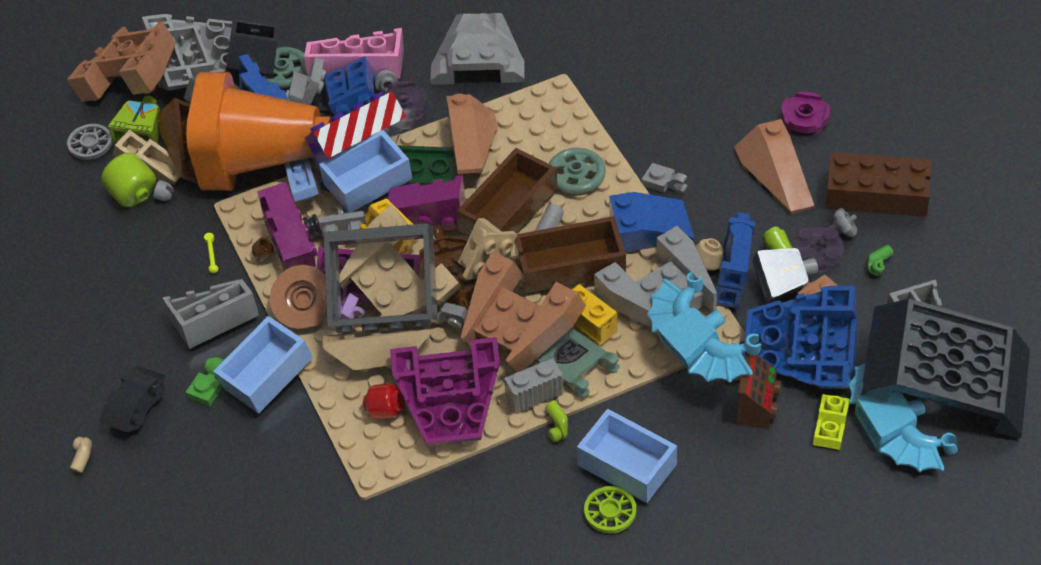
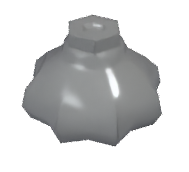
M839 208L834 214L833 224L830 226V229L835 236L842 234L853 237L858 231L854 223L857 217L855 214L849 216L843 208Z

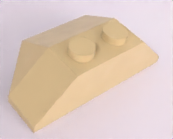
M414 324L404 325V329L391 330L385 327L378 328L377 331H356L323 335V349L352 370L369 372L375 370V367L386 366V368H392L390 349L417 346L418 350L430 335L429 327L415 328Z

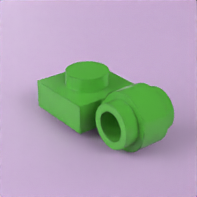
M210 357L206 361L204 371L207 375L198 373L185 392L188 399L209 407L212 405L223 388L213 371L224 359Z

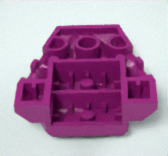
M497 337L470 340L471 350L418 356L417 346L390 349L394 380L403 395L426 446L482 439L500 366Z

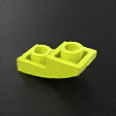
M823 394L813 445L840 450L850 399Z

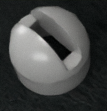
M159 180L154 190V199L160 201L170 200L174 193L172 185Z

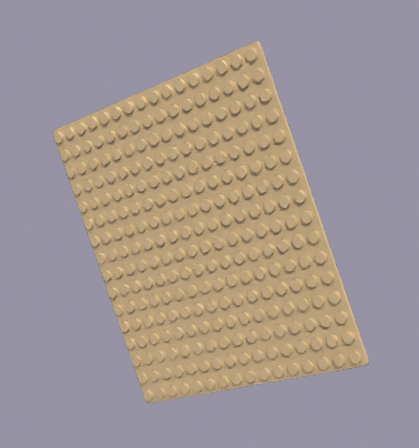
M561 74L483 103L495 113L498 130L494 134L493 144L489 148L483 172L464 174L465 201L515 148L548 164L557 153L565 149L586 148L597 153L603 159L606 166L604 180L597 188L583 194H569L556 189L516 234L535 231L549 204H556L564 211L557 226L559 227L610 217L609 196L629 192L649 194L568 75ZM447 117L391 138L396 145L452 147ZM574 157V158L566 159L565 161L568 163V162H570V161H572V160H576V159H575V157ZM588 159L584 161L588 166L593 164ZM314 166L312 167L319 194L309 200L295 202L288 176L214 204L215 211L267 315L305 340L313 356L298 373V376L361 500H368L554 423V420L545 409V406L553 400L557 401L568 417L685 368L663 344L660 337L651 332V328L642 323L636 324L630 321L629 316L619 312L617 314V332L600 347L618 356L619 361L617 364L620 365V368L611 373L599 362L582 376V378L588 381L589 386L587 389L590 390V393L584 398L579 397L568 384L563 382V396L559 395L558 398L554 397L553 400L549 399L548 402L544 401L543 404L539 403V406L535 405L534 408L530 407L529 410L525 409L524 412L520 411L517 414L505 396L503 379L515 374V372L506 362L509 353L498 348L500 366L482 439L426 446L406 402L404 409L400 411L396 418L373 419L368 411L364 410L363 397L372 385L390 383L398 387L392 374V368H386V366L375 367V370L369 372L352 370L324 350L323 335L341 334L336 333V329L328 327L327 311L321 324L307 329L290 328L281 323L272 312L270 306L271 288L277 277L285 270L275 247L274 253L267 259L259 260L252 255V245L262 237L268 239L273 245L264 223L257 191L286 182L295 206H298L300 210L302 224H304V217L310 219L313 214H316L317 218L337 214V206L342 205L331 192L320 189L321 171L315 170ZM564 168L557 169V175L564 174ZM588 173L586 178L591 180L595 174ZM570 179L567 182L569 184H577L573 183ZM370 202L353 212L363 211L365 218L369 211V206L375 202ZM443 230L444 236L468 239L470 237L461 231ZM316 234L312 239H309V242H314L318 253V247H324V239ZM416 239L408 254L419 255V251L424 247L423 239ZM514 243V247L511 251V256L507 258L514 261L518 267ZM357 244L338 245V249L354 250ZM657 247L625 252L626 273L635 282L664 265L657 258ZM318 256L314 257L316 266ZM420 261L419 277L423 280L425 273ZM451 272V274L454 277L458 275L457 273ZM521 278L512 292L541 306L551 289L525 293ZM595 280L566 286L573 289L580 284L599 298L595 294ZM356 303L355 305L365 311L361 318L380 317L382 315L373 304ZM705 305L697 309L704 317L712 313ZM716 305V310L725 319V323L715 329L719 340L727 344V339H732L733 344H744L745 331L729 308L723 305ZM447 321L439 325L430 322V335L418 348V356L471 350L461 339L463 327L456 329L449 325ZM362 327L352 328V332L362 331ZM533 361V362H532L528 367H526L525 369H527V368H529V367H531V366H534V365H536V364H538V363H537L536 361Z

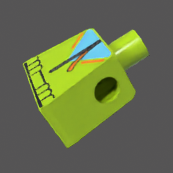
M144 96L142 102L129 100L123 105L108 126L113 143H117L129 130L146 142L151 139L158 143L160 135L158 113L160 108L154 97Z

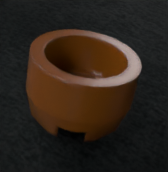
M262 237L252 245V255L256 259L264 260L274 253L272 243L266 238Z

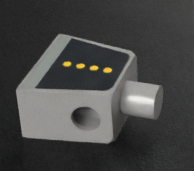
M796 248L757 251L752 259L766 304L779 301L801 291L809 283L807 275L818 273V264L815 258L802 261L800 252Z

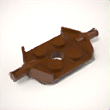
M437 225V229L436 226H433L435 268L442 263L450 273L458 274L455 279L462 286L446 303L456 304L468 310L469 300L472 298L477 279L466 280L463 277L465 268L458 263L468 238L444 236L441 225ZM423 247V248L419 251V255H421L420 261H421V264H422V267H423V270H424V273H425L424 247Z

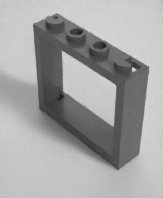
M427 223L324 232L328 327L336 329V333H351L352 328L362 327V331H377L378 326L388 325V329L396 330L404 329V324H414L415 328L430 327V322H438L432 226ZM423 239L427 313L341 319L338 245Z

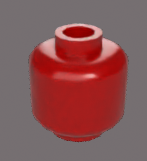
M395 384L372 385L363 397L364 410L368 411L373 419L396 418L405 406L403 395Z

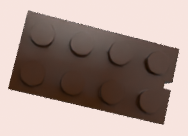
M515 148L457 210L459 231L470 236L477 219L485 218L502 232L514 231L517 233L558 188L557 168Z
M830 152L825 209L838 210L843 208L847 211L927 217L930 200L931 159Z
M614 216L517 234L514 242L518 267L523 274L521 278L525 293L551 289L555 282L567 286L593 281L595 273L614 262L626 272V253Z

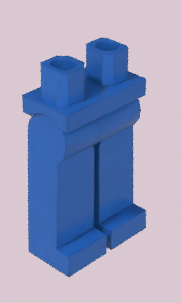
M366 57L347 64V72L344 67H341L324 76L329 97L328 105L334 116L341 112L344 115L351 113L349 108L362 101L364 105H367L371 102L369 98L375 95L373 81L376 75Z
M736 212L735 217H730L723 245L724 260L721 264L716 286L717 305L739 308L748 273L751 240L755 228V221H750L749 214Z

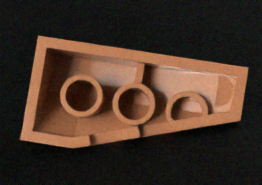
M470 94L446 96L447 124L457 173H481L488 158L489 148L492 147L494 134L498 130L495 113Z

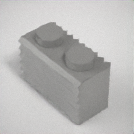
M553 358L503 378L505 396L517 414L520 411L524 412L525 409L529 410L530 407L534 408L535 405L539 406V403L543 404L544 401L548 402L549 399L553 400L554 397L558 398L559 395L563 396L564 393L563 373Z

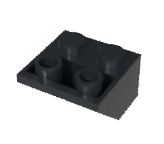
M233 18L226 71L239 73V56L248 54L252 62L257 63L261 76L273 78L280 24Z

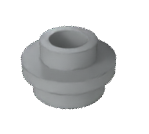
M382 70L376 75L375 86L378 91L386 93L397 87L398 78L392 71Z

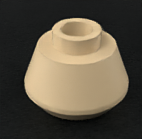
M713 238L701 240L695 247L706 270L715 271L720 269L724 260V250L720 242Z

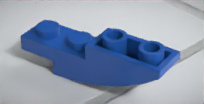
M248 54L239 56L240 90L288 100L286 92L281 90L276 82L268 84L267 79L261 76L257 63L252 62Z

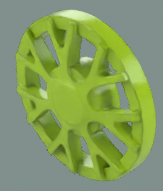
M615 486L601 487L587 497L584 504L585 519L592 528L599 532L618 533L627 529L635 520L636 502L632 495L622 488ZM614 493L622 495L619 501L613 498ZM604 494L606 499L600 502L597 496ZM630 503L632 506L631 509L621 510L623 505ZM589 505L599 507V511H589ZM622 515L629 519L626 522H622L618 518ZM601 516L603 520L599 524L596 523L594 519ZM614 521L616 526L607 527V522Z

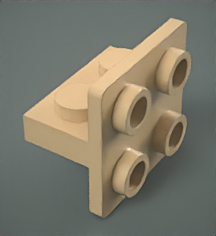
M478 218L458 261L465 268L463 277L466 280L477 279L480 270L493 251L507 258L514 247L517 234L514 231L502 232L485 218Z

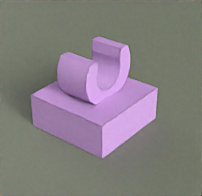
M351 293L341 302V319H353V315L361 318L365 313L364 309L355 306L359 298Z

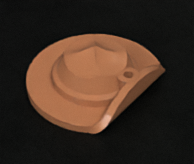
M308 265L294 266L282 272L273 283L270 292V306L275 317L281 323L293 329H307L321 324L327 311L326 275L319 269Z

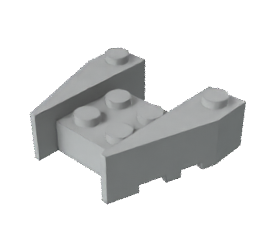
M678 226L657 237V258L664 265L635 282L616 262L594 274L595 294L604 303L614 309L617 314L621 312L629 316L630 321L636 324L642 323L651 329L652 321L647 316L653 303L651 295L660 289L664 278L683 290L687 288L688 273L694 272V280H698L702 275L703 289L700 292L693 293L694 297L690 303V308L699 309L705 305L711 312L716 310L717 291L694 242Z

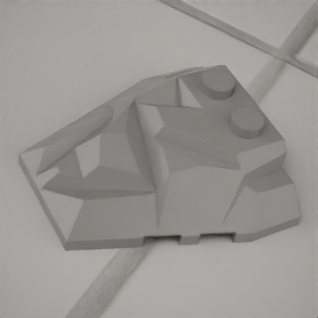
M503 14L456 15L431 63V85L454 84L455 71L500 70L501 83L524 82V59Z
M170 14L142 17L143 30L153 29L159 21H163L176 42L164 74L158 82L159 88H164L168 91L187 88L190 78L196 77L199 72L226 71L232 21L208 19L207 23L194 22V17L186 16V21L172 19Z

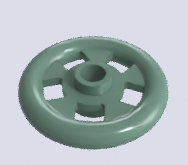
M292 47L277 48L273 75L276 77L274 79L265 77L268 84L276 82L280 89L290 88L292 77L288 79L285 77H288L291 73L298 72L307 76L304 59L305 53ZM281 56H289L288 59H287V58H280V57H281ZM300 62L301 66L294 67L293 63Z
M586 148L565 149L557 153L549 162L550 165L557 169L564 168V174L557 175V189L569 194H583L594 190L602 183L606 174V166L603 159L594 151ZM574 157H575V159H576V160H572V161H570V162H568V163L565 161L566 159L574 158ZM588 159L593 164L588 166L584 161ZM588 173L595 174L591 180L586 178ZM570 179L573 183L577 184H569L567 182Z

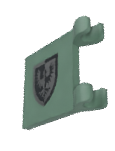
M573 328L534 360L539 364L553 358L563 373V382L568 384L581 398L590 393V390L587 389L589 383L582 376L597 363L601 362L611 373L620 368V365L617 364L619 358L616 354L605 351Z

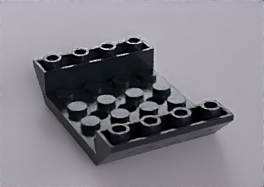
M913 299L876 306L873 311L860 395L887 402L893 390L995 418L993 432L1020 439L1023 430L1030 349L1013 327ZM951 333L960 335L962 340L954 339ZM948 355L957 356L960 362L952 361ZM945 376L955 378L957 384L950 383Z

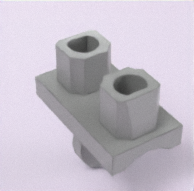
M337 206V214L318 217L319 226L322 230V239H324V232L361 229L359 226L365 223L364 212L348 213L343 211V206Z

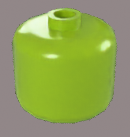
M123 153L115 157L108 163L101 174V183L104 188L124 207H132L146 200L156 187L157 178L153 171L134 153Z

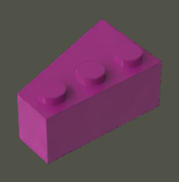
M463 175L455 176V180L442 182L441 179L433 180V184L421 186L420 183L393 187L390 188L388 200L414 225L428 223L432 227L436 226V229L437 225H441L442 230L459 231L457 210L465 202Z
M283 182L257 191L265 226L284 270L298 265L316 267L314 257L318 256L316 246L313 241L309 242L310 234L306 224H302L300 210L298 206H295L287 183Z

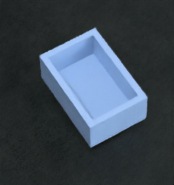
M384 130L319 164L324 185L348 213L390 192V188L398 187L412 179L408 157Z
M267 316L213 372L226 391L259 414L307 365L313 356L305 340Z
M607 409L577 446L578 466L648 503L677 465V445Z

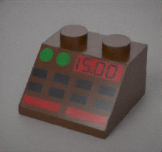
M745 352L744 359L753 371V374L751 376H741L738 392L737 424L769 429L770 419H776L778 402H773L774 396L779 397L781 381L776 380V368L759 355H749Z

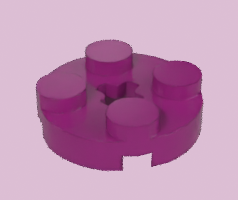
M798 92L795 93V97L790 99L787 97L782 103L781 119L788 131L816 135L822 132V128L829 121L830 106L828 102L826 105L822 101V97L819 94Z

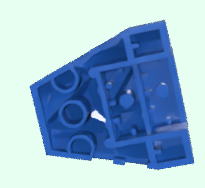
M825 286L820 288L821 291L807 296L802 293L796 295V299L781 303L779 300L747 311L744 344L748 335L758 334L759 342L756 344L762 345L757 355L776 368L777 373L819 388L848 389L851 375L855 371L858 331L855 286Z

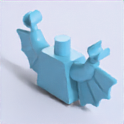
M694 272L688 273L687 288L683 290L664 278L660 289L651 295L653 303L650 311L647 313V316L652 321L651 332H658L663 344L682 363L689 374L700 375L707 382L723 379L730 383L739 376H751L753 371L742 353L747 352L749 355H757L760 352L762 344H756L759 342V335H748L746 343L741 345L739 343L725 344L721 342L715 330L725 323L721 313L718 310H714L704 317L696 308H690V303L694 297L693 293L700 292L703 289L702 275L698 280H694Z
M865 363L858 367L856 366L854 368L855 377L849 385L851 391L849 403L856 404L855 415L878 453L888 455L894 460L896 465H908L915 468L918 472L926 469L944 471V465L937 447H943V451L949 455L957 453V445L953 444L957 443L955 435L945 433L941 439H937V436L925 435L916 428V416L925 413V406L920 398L907 402L903 394L893 390L887 402L860 395Z

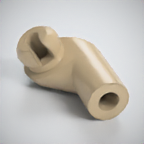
M77 437L73 442V449L77 452L70 469L83 473L90 457L92 441L87 437Z

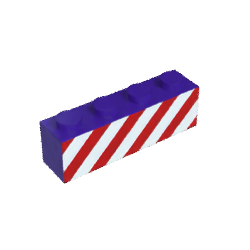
M381 91L370 97L371 102L367 105H364L362 101L349 108L351 113L344 115L341 112L331 117L332 123L325 126L321 122L310 128L312 133L304 139L318 164L406 118L393 91L386 95Z

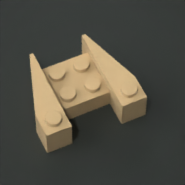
M390 205L370 223L368 228L409 224ZM398 241L357 244L339 274L340 287L344 289L354 281L382 314L381 316L420 314L422 311L427 310L425 278L422 280L393 247ZM442 263L435 268L437 306L446 302L462 286ZM387 325V326H378V328L388 327V325Z

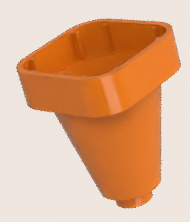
M199 72L195 80L186 128L188 152L199 188L202 191H232L237 174L314 157L304 138L312 133L310 128L321 122L325 126L332 123L331 117H321L319 108L316 106L235 89L230 72Z

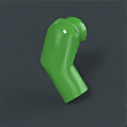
M888 244L868 255L867 269L872 275H880L885 270L883 261L893 256V250Z

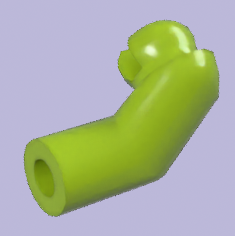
M553 400L545 406L546 411L554 420V428L549 430L548 435L553 442H558L559 440L563 441L568 435V417L557 401Z

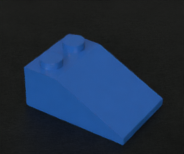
M638 192L609 196V216L615 217L625 252L657 247V237L676 226L694 241V235L683 200Z

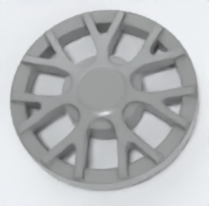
M100 124L83 125L75 129L67 140L69 152L74 157L82 160L96 159L110 150L113 143L109 129ZM101 133H106L101 138L98 137ZM77 135L81 136L80 140L75 139ZM102 142H107L106 145H100ZM81 145V147H79V148H76V149H73V148H72L73 146Z

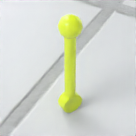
M206 233L204 240L208 244L210 259L208 270L210 273L215 274L218 272V266L215 265L212 244L214 242V235Z

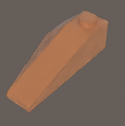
M782 119L758 124L734 146L735 154L742 168L746 172L750 171L756 177V181L761 186L764 185L772 193V197L790 215L814 209V203L799 160Z

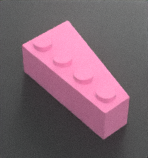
M402 28L394 29V33L383 34L382 31L373 32V36L360 38L359 34L351 35L344 41L332 38L307 42L304 55L306 74L308 76L315 57L324 60L323 69L326 70L325 75L341 67H344L347 72V64L366 57L375 75L382 70H390L400 79L404 55Z

